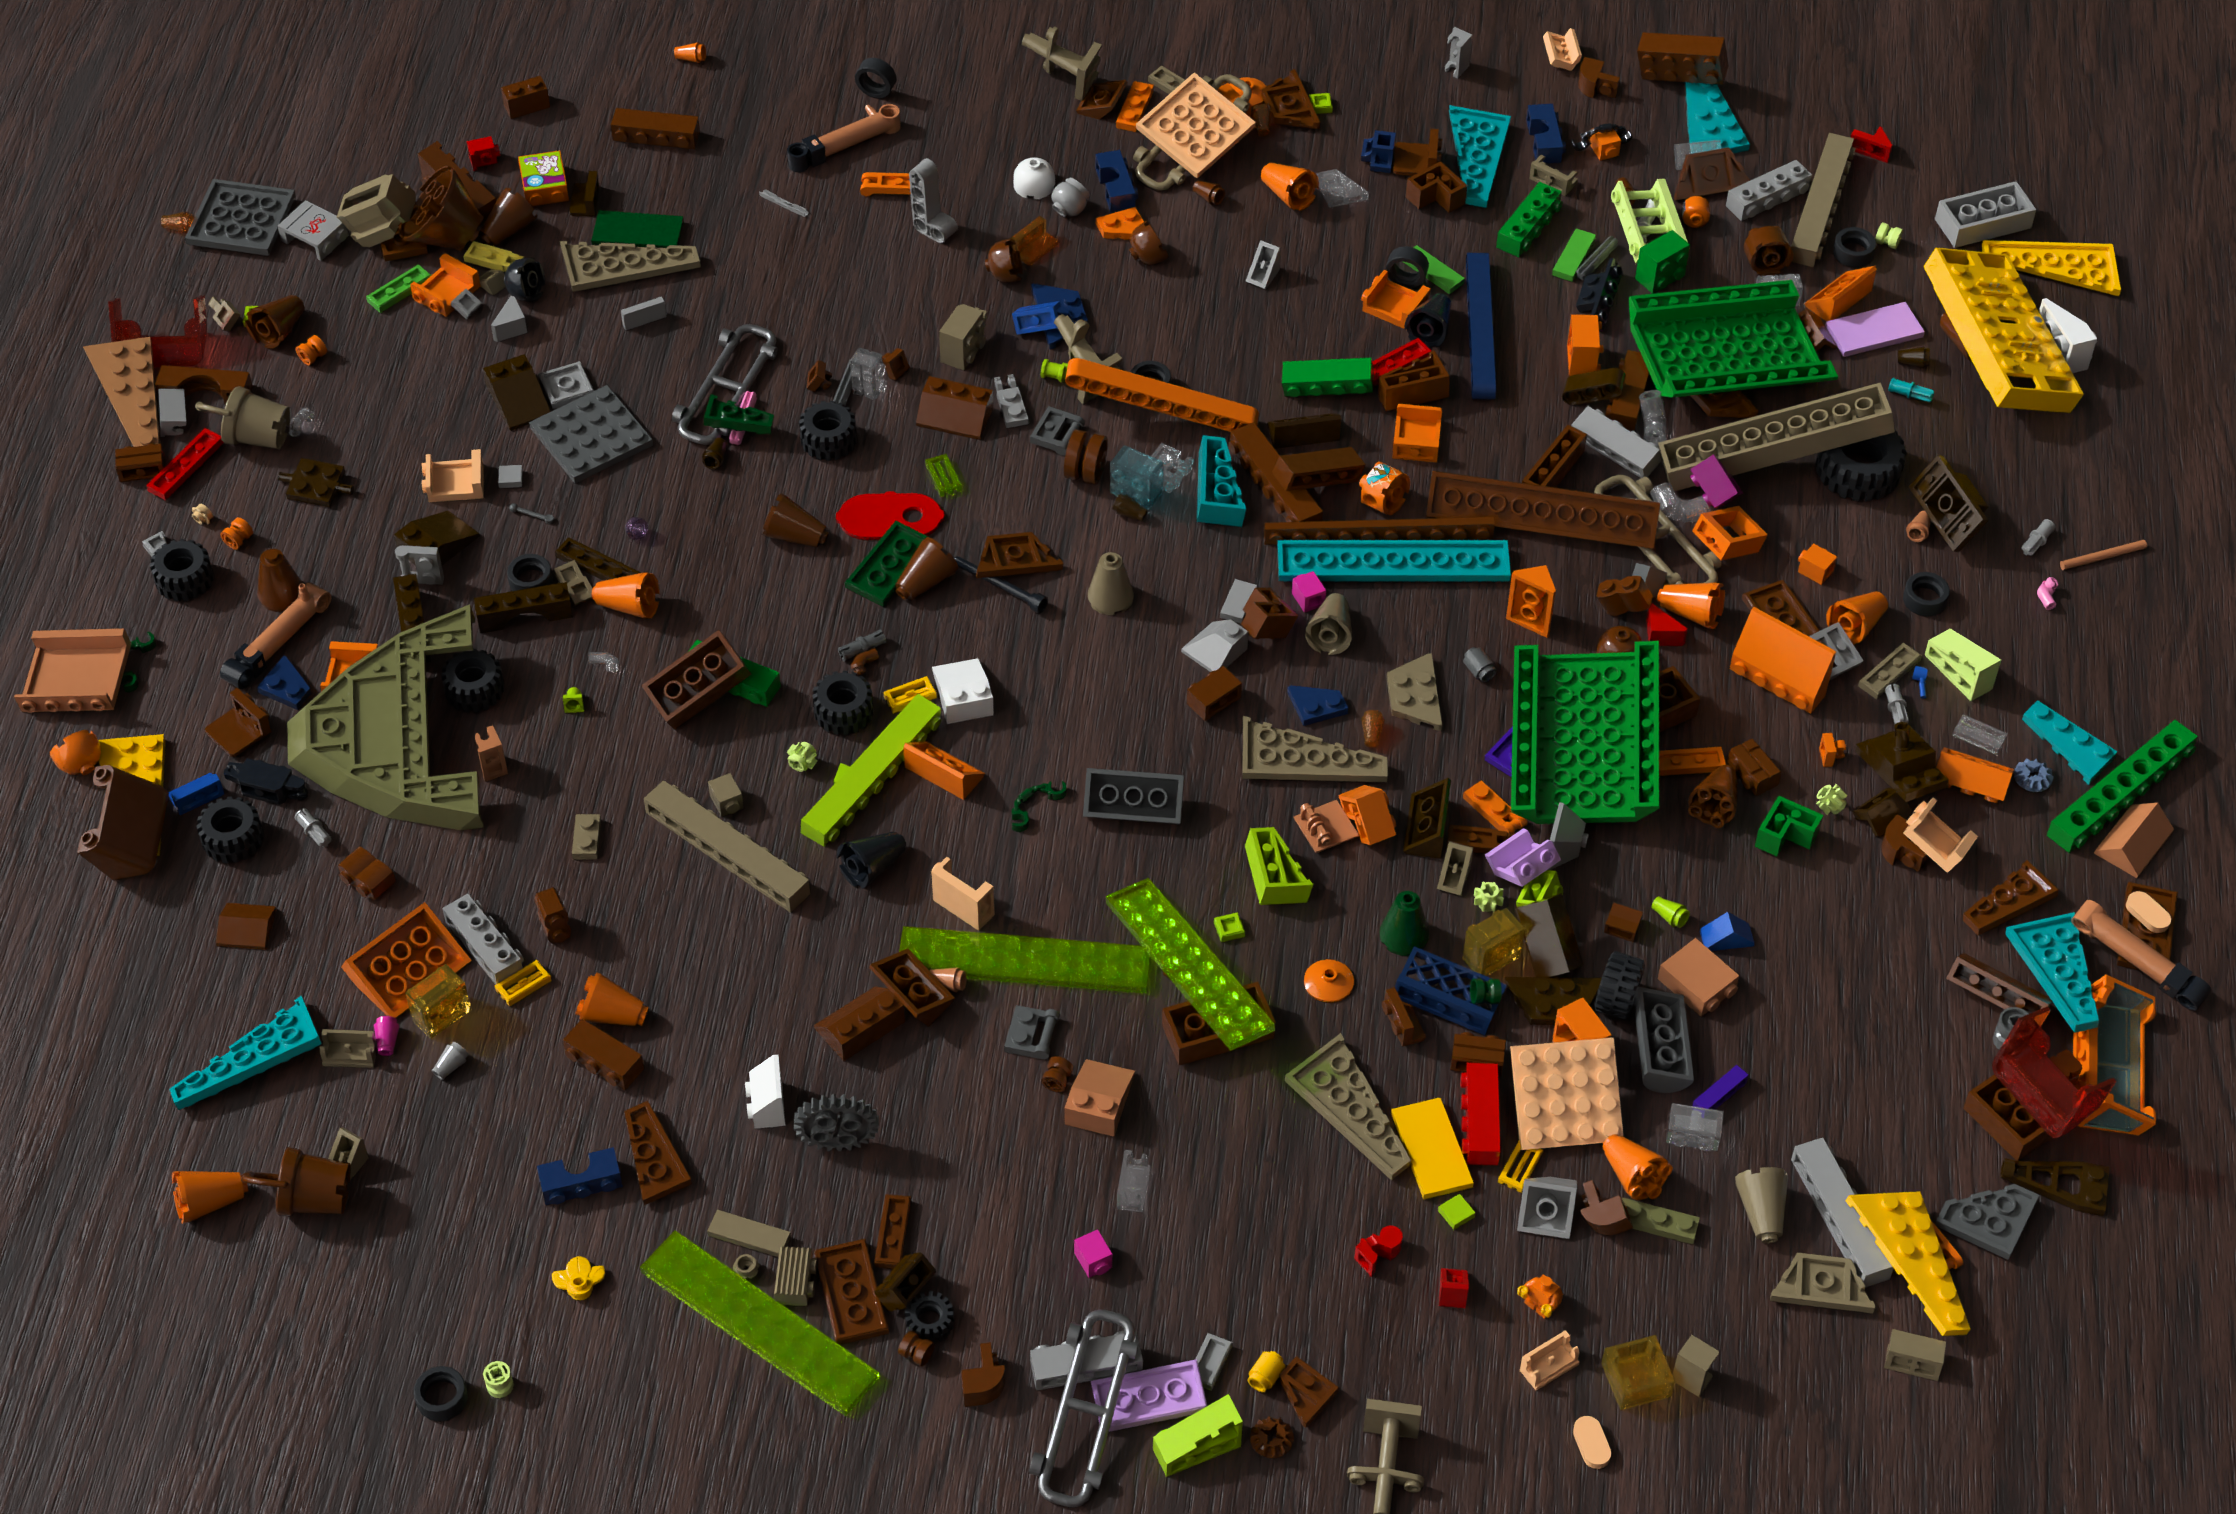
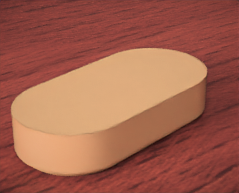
M2136 891L2128 896L2126 902L2127 910L2147 929L2155 933H2162L2168 929L2171 922L2170 914L2148 894Z
M1591 1416L1580 1417L1574 1424L1573 1435L1583 1460L1591 1468H1604L1610 1461L1611 1449L1599 1421Z

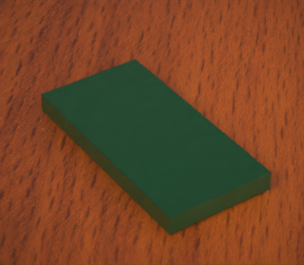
M599 210L591 243L595 246H599L601 243L635 244L636 247H647V244L655 245L656 248H667L669 245L678 246L684 217Z
M895 521L845 581V588L884 607L896 593L897 588L895 584L918 546L928 536Z

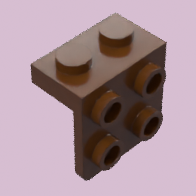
M1430 129L1429 144L1395 143L1393 173L1413 176L1440 162L1441 153H1437V151L1442 149V138H1438L1439 129Z
M238 688L230 692L234 708L205 727L206 734L231 757L238 756L271 733L268 712L262 706L258 707L248 693L244 694Z

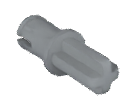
M2043 520L2041 525L2030 533V538L2022 546L2024 555L2032 556L2040 546L2046 544L2047 538L2056 529L2055 524L2051 520Z
M1893 684L1895 690L1893 692L1891 685H1888L1885 688L1889 702L1887 707L1892 712L1894 723H1908L1909 719L1905 709L1907 704L1902 698L1900 686Z
M303 809L306 815L299 810L295 815V820L304 828L305 834L308 837H312L319 846L327 847L331 842V837L322 828L321 821L316 820L309 810Z

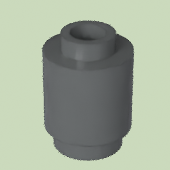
M1473 647L1465 653L1463 663L1477 680L1487 682L1496 675L1495 663L1481 647Z

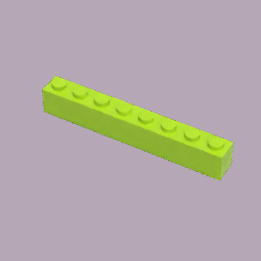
M917 694L801 819V834L823 847L829 841L834 842L839 836L840 829L844 825L848 826L851 824L857 810H863L869 802V797L873 793L878 794L884 785V781L896 774L898 766L904 761V744L926 741L927 734L939 727L941 723V708L920 694Z

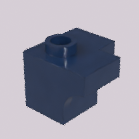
M1375 130L1374 137L1364 139L1361 161L1371 162L1370 171L1391 173L1396 133Z

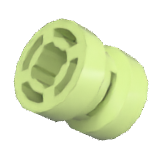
M1882 222L1876 234V243L1881 245L1885 243L1890 248L1896 249L1902 237L1903 229L1898 227L1891 228L1889 224Z
M502 1361L491 1362L486 1366L483 1376L488 1393L495 1398L509 1395L514 1386L509 1366Z

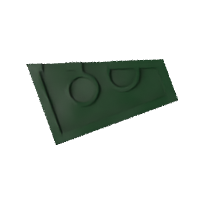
M712 394L710 395L704 416L705 426L727 428L735 431H750L757 434H771L774 423L773 414L752 407L743 409L737 407L734 401L728 400L725 403L719 401L718 396Z

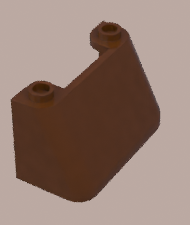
M111 765L95 767L93 782L101 789L106 788L99 826L96 829L88 830L81 836L77 853L112 880L144 875L151 871L156 863L169 793L159 784Z

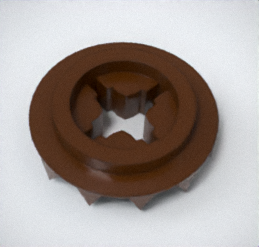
M1268 1416L1267 1419L1258 1420L1257 1424L1252 1427L1250 1442L1253 1449L1261 1456L1278 1458L1288 1453L1294 1442V1433L1290 1428V1424L1283 1422L1281 1417L1274 1419ZM1276 1430L1277 1438H1274L1268 1444L1267 1434H1271L1272 1431Z

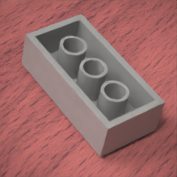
M2017 181L1940 200L1935 220L1953 247L1956 248L2030 229L2033 224L2036 208Z

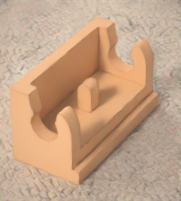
M1566 1330L1522 1356L1520 1372L1536 1391L1579 1365L1578 1346L1571 1347L1569 1343L1570 1335Z

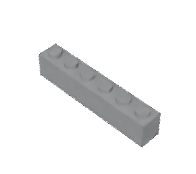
M1824 1138L1795 1146L1791 1161L1844 1258L1852 1260L1856 1268V1274L1862 1279L1865 1287L1890 1280L1894 1269L1875 1243L1876 1237L1868 1227H1864L1860 1222L1861 1216L1854 1207L1850 1208L1845 1201L1849 1195L1858 1194L1847 1182L1846 1172L1836 1162L1832 1147L1826 1144Z

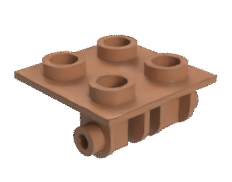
M1337 800L1316 808L1305 803L1300 807V814L1293 816L1315 853L1359 837L1358 832Z

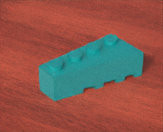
M1202 436L1198 458L1197 522L1242 527L1246 507L1241 499L1242 493L1236 482L1237 476L1231 465L1232 459L1226 439L1222 437Z

